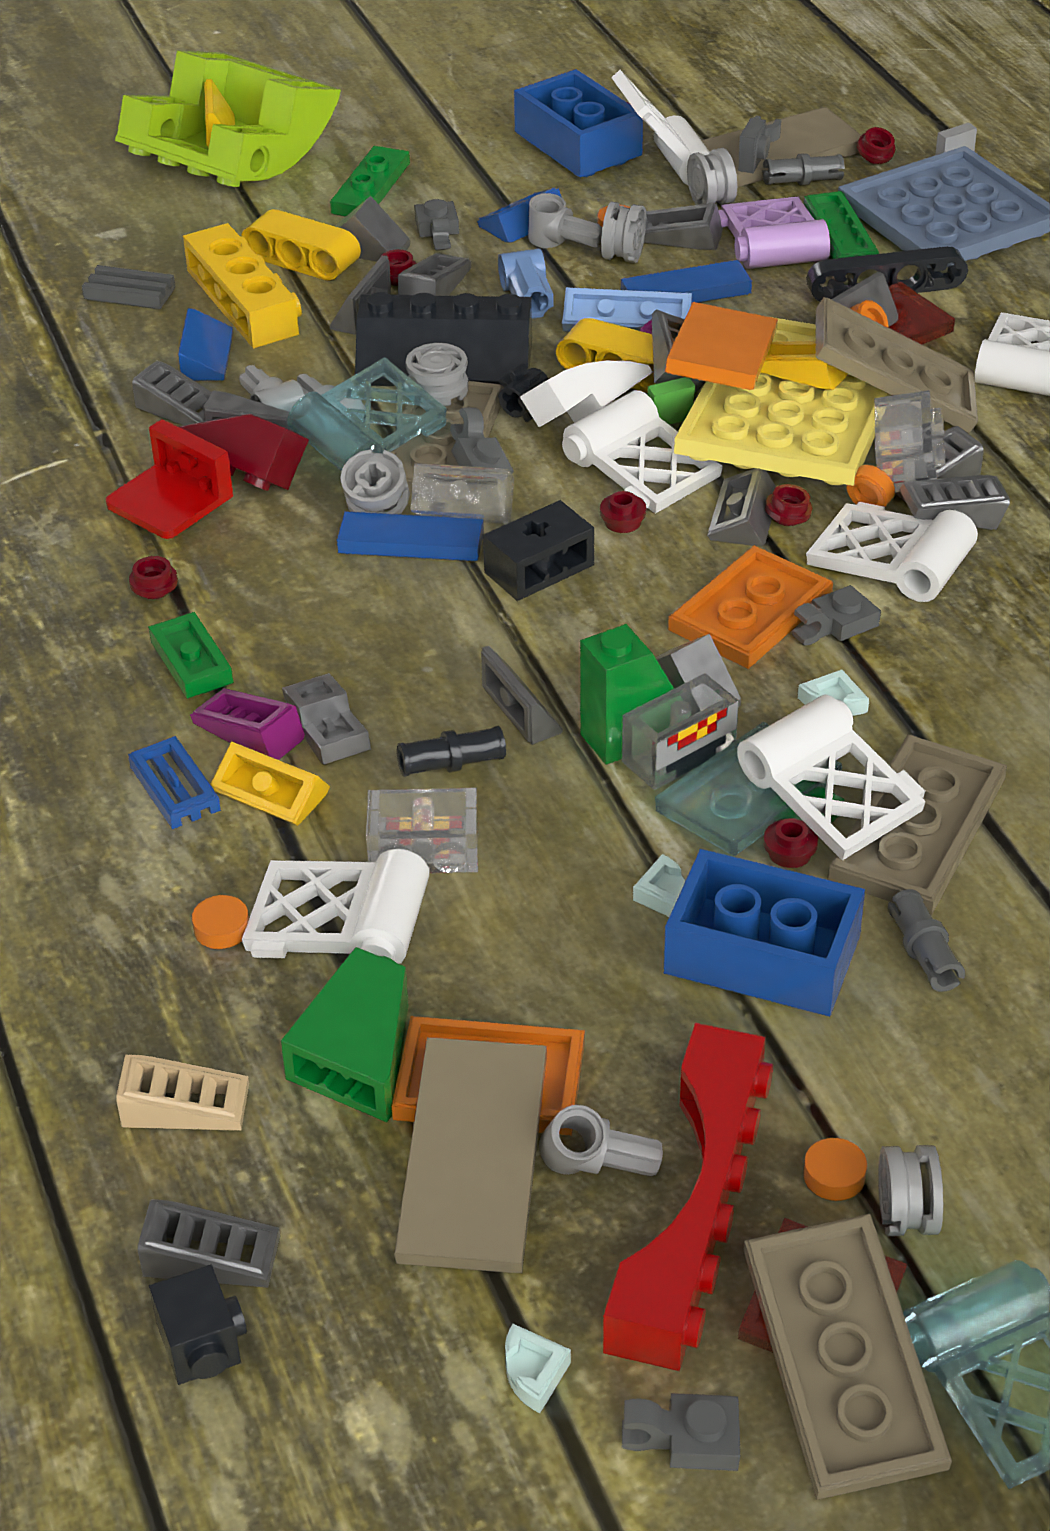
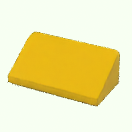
M206 79V82H204L206 146H208V149L213 124L235 125V115L212 79Z
M232 741L210 783L216 793L297 826L321 802L330 789V786L315 774Z

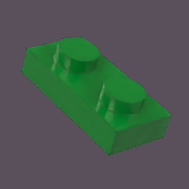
M195 612L148 626L151 643L187 699L234 683L231 666Z

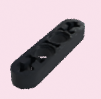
M945 246L819 261L809 269L806 281L813 297L821 302L823 297L833 299L858 284L857 279L859 275L866 270L872 269L884 274L891 296L956 288L966 279L968 265L958 249ZM948 263L954 264L948 267L946 273H941V271L946 270ZM905 266H917V271L911 278L906 280L897 279L899 271ZM826 277H833V279L828 281L827 286L821 287L820 284L826 282Z

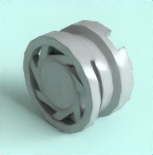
M718 148L710 151L708 155L698 152L689 156L687 180L695 204H715L717 202L720 205L734 202L738 187L737 174L729 152L724 148Z
M618 202L609 203L604 217L601 237V252L604 259L611 260L616 255V257H623L625 262L637 263L639 261L646 231V210L643 205L633 204L630 208L620 206Z
M447 343L425 344L413 349L406 358V369L410 374L407 379V392L410 398L416 403L420 399L426 400L427 406L430 407L451 405V399L455 397L461 401L467 395L469 388L468 377L465 373L468 364L465 352L459 347Z
M369 449L349 458L343 466L340 479L350 512L401 514L407 506L410 492L402 461L395 454L384 450L383 454L373 453V450Z
M917 1145L914 1152H903L899 1146H882L878 1164L880 1212L882 1224H892V1226L885 1227V1234L887 1236H904L907 1229H918L922 1235H939L943 1221V1184L936 1147L934 1145Z

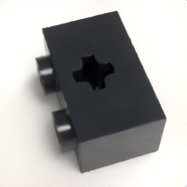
M561 500L556 501L483 534L484 573L516 601H519L594 566V527Z

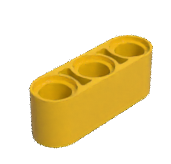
M277 209L265 212L245 228L241 236L246 238L249 247L255 254L262 256L264 262L322 280L331 281L337 278L357 261L361 254L360 244L351 232Z
M584 318L578 321L556 347L557 359L566 370L585 363L606 360L631 361L647 364L653 371V373L631 387V389L648 393V386L655 384L652 334L593 318Z

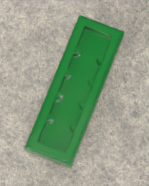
M373 146L331 199V213L347 216L370 196L379 204L410 164L409 151Z
M842 191L804 196V206L814 220L824 219L827 223L830 236V256L832 259L879 254L878 249Z

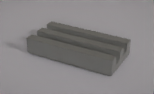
M97 265L94 269L95 274L91 273L88 277L89 282H85L82 285L83 296L87 300L161 309L175 289L174 275Z

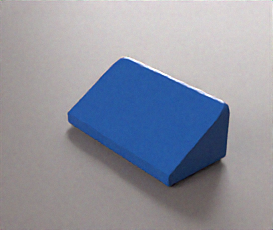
M559 188L535 192L480 217L477 223L480 228L507 243L514 242L528 235L529 202L532 197L543 193L562 196Z
M188 308L178 353L181 373L194 381L225 380L233 327L198 310Z

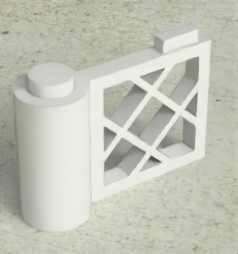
M619 70L611 78L636 113L654 131L656 145L683 183L688 185L687 162L689 156L698 152L708 155L710 151L686 119L675 115L665 118L630 79Z
M1001 312L988 340L984 339L982 341L975 369V383L1050 396V321Z
M635 390L569 425L563 433L562 447L570 461L581 467L595 465L620 485L624 491L631 492L642 498L646 503V508L655 514L721 476L722 465L717 461H696L689 456L674 454L675 436L678 431L659 417L654 402L642 391ZM658 436L669 444L671 449L645 446V443ZM619 457L639 459L638 467L622 466L614 460ZM645 460L671 462L670 470L644 468ZM677 463L693 464L701 469L696 473L676 471ZM644 481L670 484V488L655 494L644 485Z
M858 502L857 505L846 503L806 553L807 565L896 583L900 591L908 598L918 602H928L939 594L976 543L978 533L973 521L964 513L956 510H945L940 512L934 520L886 511L884 506ZM852 521L868 524L867 526L852 530L848 528ZM901 531L913 533L894 539L890 535ZM880 538L882 541L861 547L859 544L860 542ZM848 546L850 549L838 554L828 552L829 550ZM892 555L894 558L890 564L872 561V559Z
M825 694L740 742L737 747V756L741 768L752 783L762 789L771 787L841 860H844L922 812L926 802L923 799L925 790L905 770L896 773L852 730L853 716L848 706L841 700ZM850 752L865 767L864 774L835 770V761ZM802 780L826 783L825 799L804 796L794 785ZM833 785L863 789V803L855 804L832 800ZM871 790L892 793L902 804L895 809L871 806ZM831 815L861 819V830L845 838L831 824Z
M403 849L387 850L380 854L376 862L270 860L242 937L245 951H251L254 958H285L287 952L350 954L355 947H358L378 956L389 957L400 964L407 954L429 879V867L419 855ZM281 880H304L307 883L284 897L278 891ZM342 881H358L356 887L337 898L328 890ZM316 896H319L326 903L304 917L295 909ZM283 915H286L293 922L279 932H263L266 925ZM336 916H339L345 922L341 933H318L315 930Z

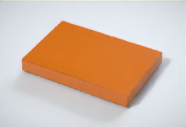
M693 302L668 354L665 372L754 390L775 336L778 319Z
M753 545L671 614L668 620V630L690 641L710 634L720 656L749 669L802 622L794 615L795 609L803 604L812 603L813 599L831 593L833 591V581Z
M417 1016L410 1017L392 1103L393 1120L415 1121L427 1037L547 1046V1062L538 1133H543L561 1110L577 1104L585 1045V1030ZM561 1128L559 1131V1135L572 1136L573 1133L571 1128Z

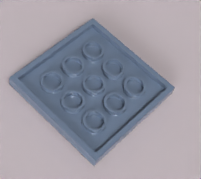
M966 146L838 187V191L844 193L859 218L903 251L948 246L958 249L964 260L967 261L977 259L981 255L999 249L1009 248L1013 244L1031 238L1041 237L1045 233L1050 232V203ZM948 263V264H947V267H949V266H951V265H954V264H953V263Z

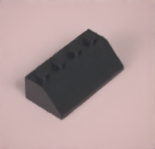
M376 292L370 295L361 294L356 326L355 385L407 386V379L410 375L406 369L407 355L413 349L431 343H447L457 346L465 352L468 360L465 371L468 381L501 385L498 381L499 378L511 369L514 370L520 364L525 363L527 368L530 369L532 297H519L515 294L476 296L470 293H463L457 296H434L430 293L390 295L386 292Z

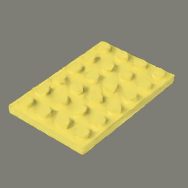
M777 318L776 333L772 342L816 341V324ZM761 372L754 390L706 381L675 436L674 454L689 456L696 461L712 460L729 463L741 469L760 468L762 470L778 472L785 477L801 476L823 480L830 485L846 484L854 486L856 472L865 461L892 395L850 374L834 390L821 389Z

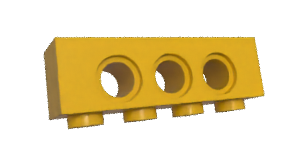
M229 223L183 235L187 271L253 349L299 335L298 317H301L302 309L297 295L294 292L290 293L283 285L280 276L277 273L273 274L266 266L260 254L256 255L249 247L246 238L239 236Z

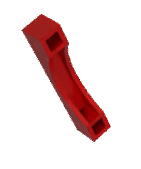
M700 1023L694 1024L681 1066L680 1108L693 1128L701 1152V1173L690 1199L671 1225L646 1247L620 1262L603 1315L604 1354L680 1371L687 1346L698 1348L706 1315V1309L698 1307L702 1293L712 1295L719 1272L720 1256L713 1255L716 1241L723 1243L728 1241L733 1222L734 1205L727 1204L730 1191L741 1193L748 1156L741 1155L743 1144H755L761 1116V1109L754 1108L757 1097L767 1099L771 1086L773 1063L764 1062L766 1037Z

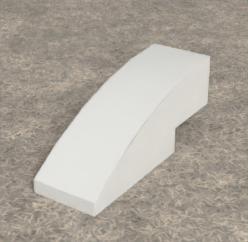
M606 360L585 363L557 374L523 394L520 398L538 427L566 411L575 423L605 407L653 373V371L647 364L631 361Z

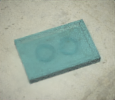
M765 722L760 723L655 796L656 812L732 856H736L761 838L770 824L781 819H787V813L792 809L771 787L762 789L752 783L741 768L737 756V747L740 742L768 727L769 724ZM835 761V770L842 771V763ZM802 780L794 786L804 796L811 797L820 789L825 788L826 783Z

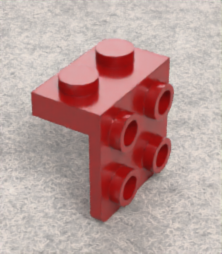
M161 419L149 427L154 465L109 494L105 500L108 510L161 538L170 539L233 497L228 451Z

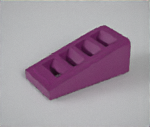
M223 688L190 714L193 724L229 743L232 741L277 760L281 759L302 742L305 737L295 705Z

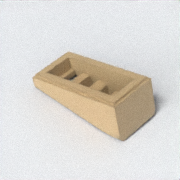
M125 1055L116 1098L121 1126L126 1128L241 1131L249 1088L248 1076L151 1056ZM175 1093L174 1098L165 1097V1094ZM191 1093L200 1094L199 1103L190 1102ZM215 1094H226L224 1108L213 1106Z

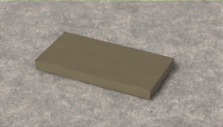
M827 107L782 118L780 138L770 142L769 153L766 159L796 158L798 154L805 153L810 157L841 154L845 158L859 154L857 143L861 134ZM774 121L768 122L765 125L773 124ZM744 129L701 140L709 151L724 148L729 152L735 165L738 187L763 180L762 170H768V168L763 167V159H761L754 173L738 171L740 135Z
M823 297L816 308L817 359L954 426H959L964 431L970 433L978 423L975 378L972 369L829 298Z
M468 381L467 395L461 401L455 397L451 399V405L442 407L427 406L426 400L420 399L416 403L409 398L385 450L395 454L402 461L410 494L462 501L469 485L464 475L447 474L441 471H433L432 469H420L416 463L459 466L451 452L456 442L450 431L451 425L464 424L463 418L459 413L461 408H478L484 420L483 434L485 438H488L501 408L498 395L504 388L502 385Z
M907 734L889 766L896 773L905 770L925 790L923 799L926 802L922 812L846 859L841 860L836 855L829 866L828 880L863 888L866 894L893 903L895 902L892 897L898 892L907 889L916 890L920 893L923 903L932 916L1005 780L1007 765ZM874 791L871 795V806L895 809L902 804L892 793ZM857 819L847 838L861 830V819Z
M427 1037L395 1247L396 1264L523 1273L547 1062V1046Z
M871 1214L745 1240L744 1254L816 1500L949 1470L952 1463Z

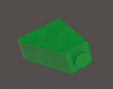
M627 624L580 640V735L605 765L655 747L658 743L695 724L654 654Z
M355 947L282 1038L281 1047L286 1080L384 1122H388L392 1117V1103L400 1069L409 1007L406 967L396 963L389 957L378 956Z

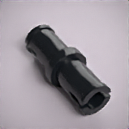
M500 726L462 734H456L454 730L443 731L439 738L398 743L396 748L397 761L403 777L446 768L450 773L460 771L462 765L504 759L506 757V743Z

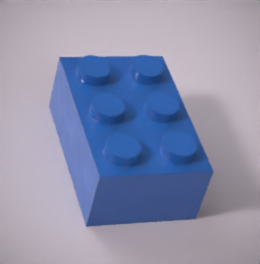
M577 69L514 90L515 132L578 177L592 176L597 171L625 164L628 160L642 155L643 119L629 103Z
M700 849L665 925L664 974L830 1017L860 938L865 889Z

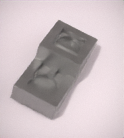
M330 673L282 688L286 702L296 706L305 733V739L323 765L371 750L368 731L350 711L346 691Z

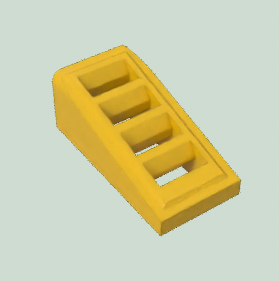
M816 341L772 342L761 369V373L828 390H834L849 375L816 358Z

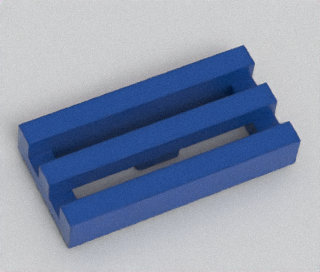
M176 736L128 754L130 768L172 829L182 826V817L188 816L192 822L200 819V810L205 808L211 814L221 811L218 795ZM169 753L197 793V796L191 798L174 770L162 756L163 754ZM147 760H150V762L157 770V772L159 773L167 787L170 789V791L178 801L177 804L174 803V801L171 799V797L169 796L161 782L158 780V778L146 762Z

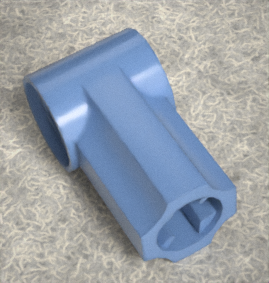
M541 249L498 255V271L503 291L510 290L511 294L519 297H532V319L544 317L545 312L554 306L553 292L546 278L545 261Z

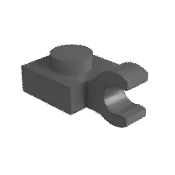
M761 116L750 118L740 135L738 171L754 173L761 159L765 160L767 158L770 142L780 138L781 119H775L773 124L765 125L766 120L761 119Z
M432 199L424 204L414 205L415 221L419 236H432L435 250L450 249L449 235L459 234V219L454 202Z
M461 408L459 413L463 418L464 424H452L450 427L452 437L456 441L451 452L458 465L507 469L510 473L490 476L464 475L467 483H507L514 470L497 438L484 437L482 413L478 408Z
M849 585L813 599L812 603H806L796 608L794 615L805 624L792 630V635L803 645H811L829 634L835 636L839 641H843L878 627L881 610L853 586Z
M671 1393L669 1411L650 1400H625L624 1420H622V1448L632 1451L668 1449L670 1453V1468L738 1471L741 1456L738 1396Z

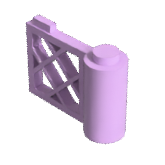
M799 197L721 205V210H718L721 226H728L735 237L736 259L740 262L743 261L746 269L817 262L829 258L830 236L827 223L824 219L814 220Z

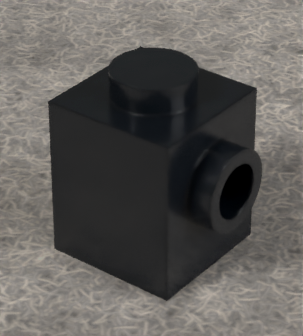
M212 1264L148 1285L156 1324L178 1385L195 1379L212 1378L222 1373L226 1368L241 1364L237 1337L247 1334L244 1316L236 1296L224 1298Z

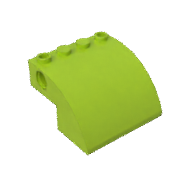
M177 50L170 96L123 95L115 141L129 145L128 152L141 156H151L152 153L158 155L157 162L170 166H180V163L188 166V173L206 177L210 176L211 173L218 176L217 182L220 184L240 187L241 181L267 180L284 173L294 166L312 148L322 134L338 103L341 89L226 53ZM206 79L213 80L235 115V125L213 124L209 149L206 146L204 82H206Z

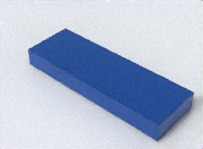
M739 260L621 279V290L692 293V303L747 295L751 293L752 280Z
M345 511L337 538L338 553L478 561L484 534V520Z

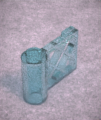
M384 357L322 395L313 391L305 394L292 407L288 415L287 424L297 434L309 439L308 443L342 472V468L349 458L361 451L372 449L373 453L383 454L384 450L391 452L420 433L426 437L446 425L447 419L445 416L447 408ZM384 376L396 386V390L371 388V382ZM345 398L365 400L364 410L346 408L340 401ZM371 401L396 403V413L371 410ZM402 404L418 405L427 412L423 415L402 414ZM370 423L396 426V431L383 439L370 428Z
M1014 1260L903 1311L920 1365L928 1372H935L1008 1489L1050 1470V1402L1046 1418L1008 1406L1014 1381L1050 1392L1049 1374L1018 1365L1021 1348L1043 1338L1050 1349V1285L1039 1269L1035 1267L1030 1268L1029 1265L1021 1260ZM1011 1353L1009 1361L999 1359ZM978 1368L1005 1377L1000 1402L997 1403L973 1395L961 1376ZM988 1417L995 1419L994 1427L989 1421ZM1004 1422L1042 1434L1039 1453L1016 1463L1001 1439Z

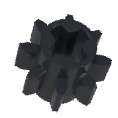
M525 363L520 364L514 370L511 369L498 380L504 387L498 395L501 407L508 415L515 418L523 416L525 422H529L533 417L520 396L549 378L540 369H528Z

